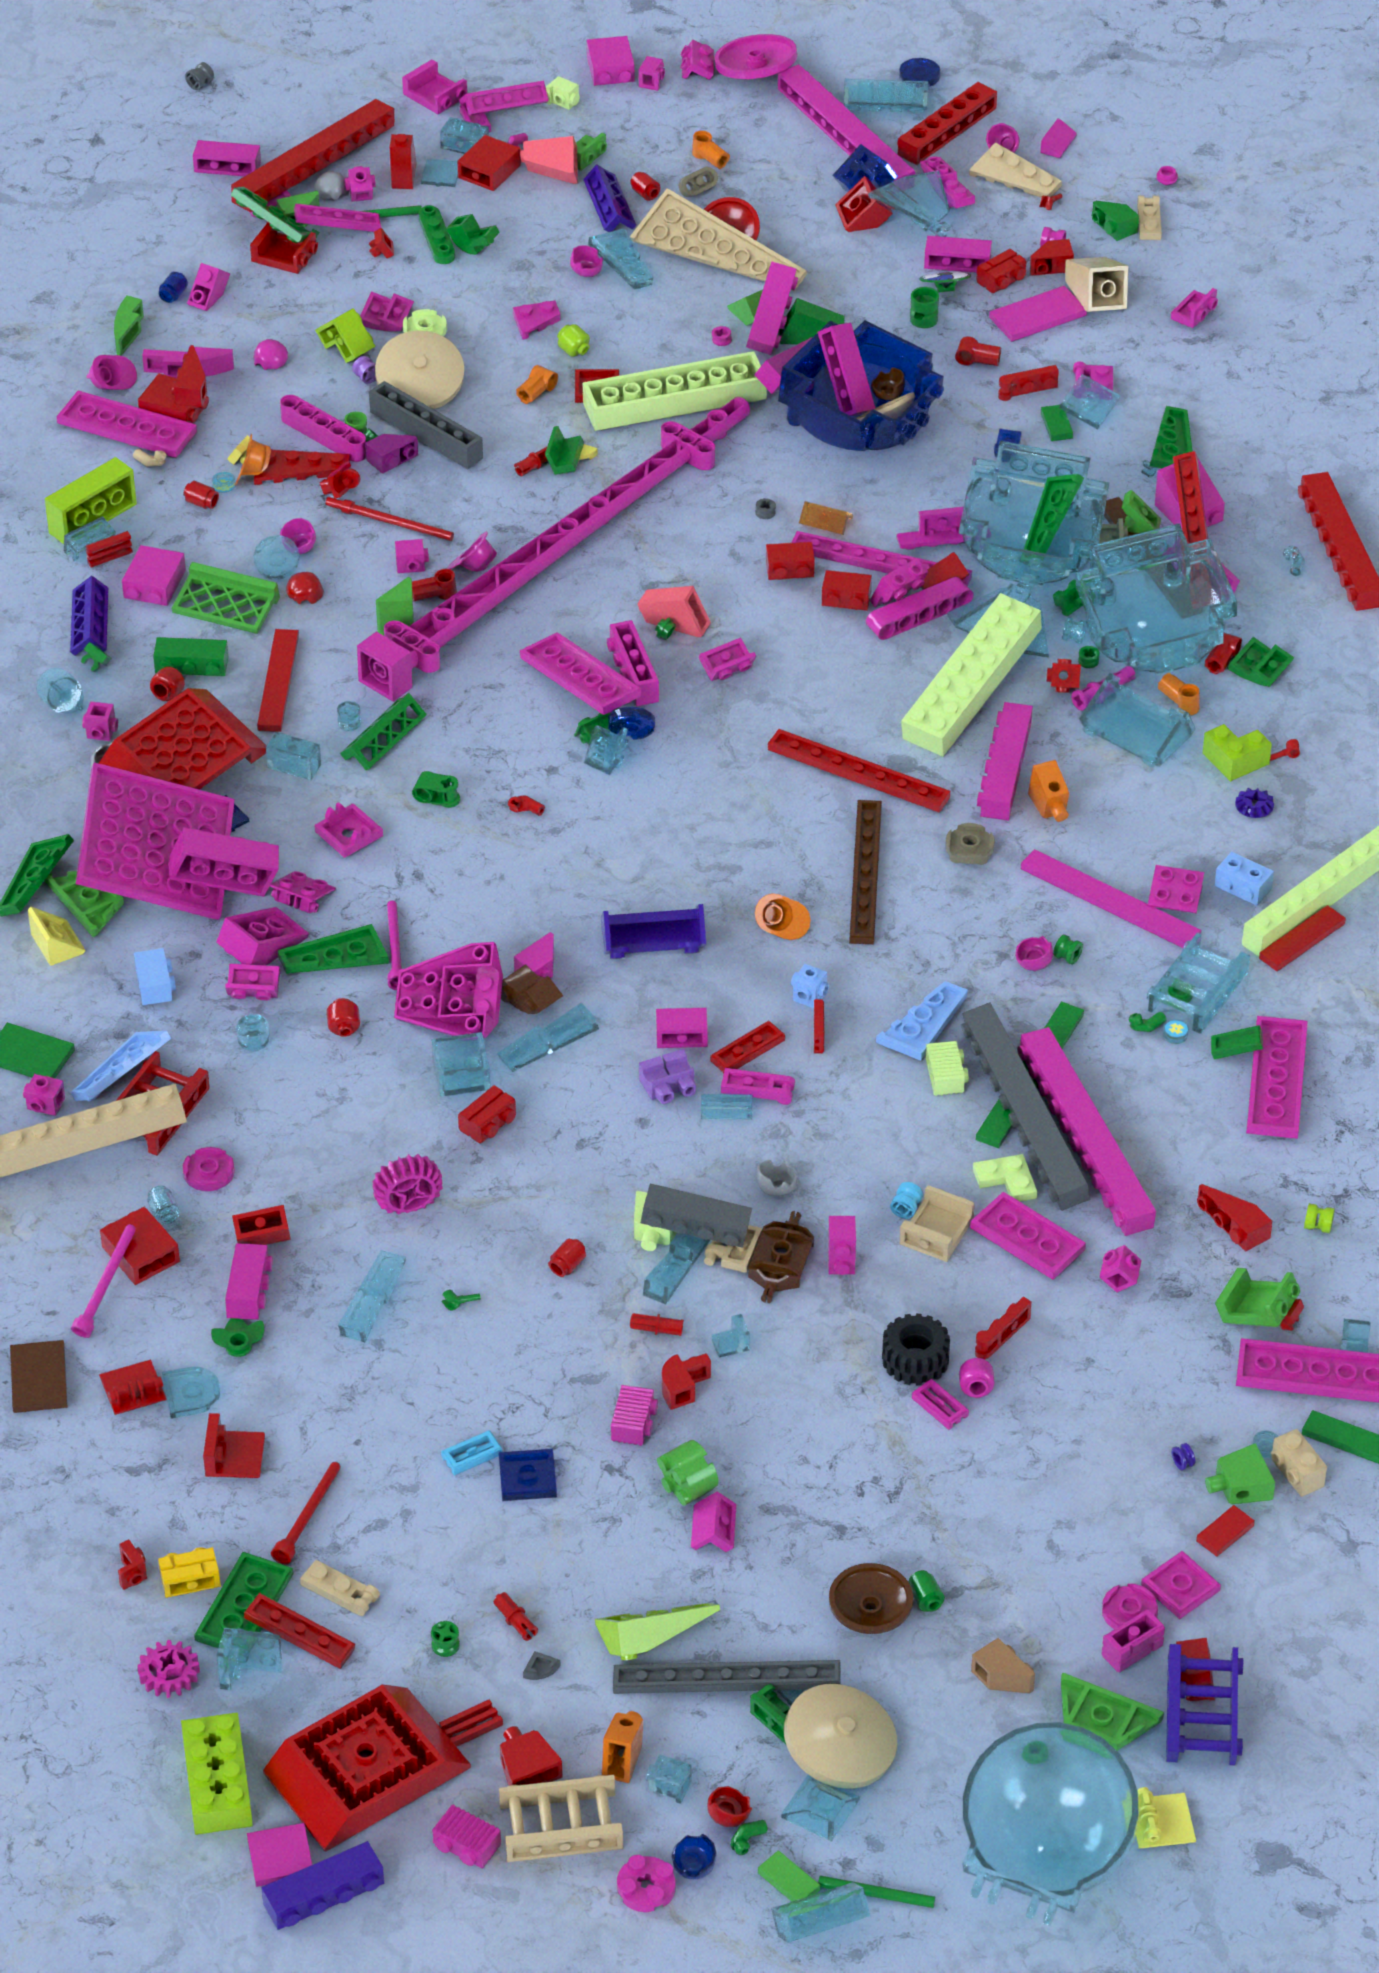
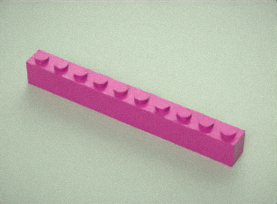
M798 64L778 73V90L892 196L914 188V179L916 177L914 169L886 145L878 135L874 134L866 124L862 123L854 113H851L842 102L838 101L831 92L825 89L819 81L813 78L808 71Z
M1047 1027L1021 1034L1020 1046L1017 1048L1018 1055L1022 1061H1025L1030 1077L1036 1080L1041 1096L1045 1097L1048 1101L1050 1112L1052 1115H1056L1059 1120L1061 1131L1067 1134L1072 1150L1078 1153L1083 1169L1087 1170L1090 1174L1093 1187L1101 1193L1104 1206L1109 1208L1113 1214L1115 1225L1121 1228L1125 1236L1154 1228L1156 1217L1154 1206L1050 1028Z

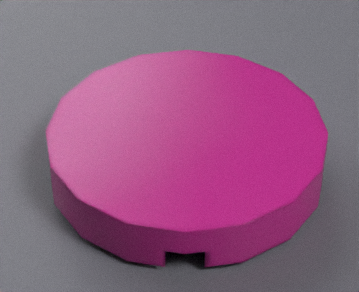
M215 1147L195 1150V1154L191 1156L189 1154L182 1165L185 1181L189 1186L201 1191H214L225 1187L233 1179L235 1173L233 1158L229 1157L226 1151Z
M1127 1584V1586L1122 1587L1120 1585L1114 1586L1106 1593L1102 1602V1616L1113 1629L1121 1626L1146 1609L1150 1610L1156 1618L1158 1616V1605L1154 1594L1147 1588L1137 1584Z

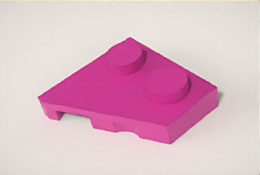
M555 300L513 307V316L522 340L529 338L530 332L536 329L540 332L547 326L560 321V312Z

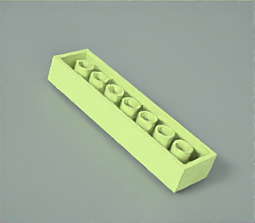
M752 351L583 382V404L594 430L597 431L713 410L723 407L735 397H741L748 403L767 399V388L754 375L761 365L755 352Z
M1000 593L901 720L903 739L944 757L1042 629L1041 610Z

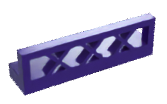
M596 164L583 180L604 230L611 233L619 223L633 230L636 223L616 175Z
M92 575L72 590L70 652L75 656L89 642L95 644L103 652L107 650L109 588Z

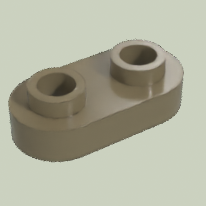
M703 167L683 177L679 181V191L685 197H693L715 186L718 181V175L713 168ZM703 176L706 177L707 182L703 180ZM686 184L690 186V190L687 189Z

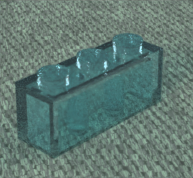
M854 1882L771 1908L778 1937L787 1943L870 1916L864 1889Z

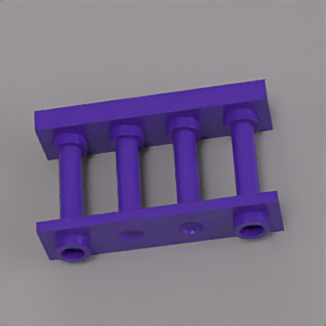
M1181 1644L1169 1645L1166 1762L1177 1763L1179 1753H1184V1750L1229 1752V1765L1233 1766L1236 1764L1237 1756H1242L1243 1739L1237 1738L1238 1675H1243L1244 1660L1243 1658H1238V1647L1232 1648L1230 1660L1186 1658V1655H1181ZM1186 1669L1229 1671L1230 1687L1186 1685V1682L1180 1681L1181 1672H1186ZM1185 1696L1230 1698V1714L1185 1711V1708H1180V1699H1185ZM1185 1723L1230 1725V1741L1185 1738V1735H1180V1726H1185Z

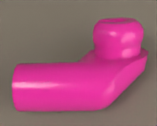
M526 133L512 135L509 137L508 143L519 147L518 145L523 144V141H528V136Z

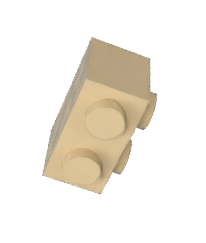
M1294 1429L1274 1438L1271 1459L1297 1493L1303 1497L1323 1488L1327 1465L1299 1430Z

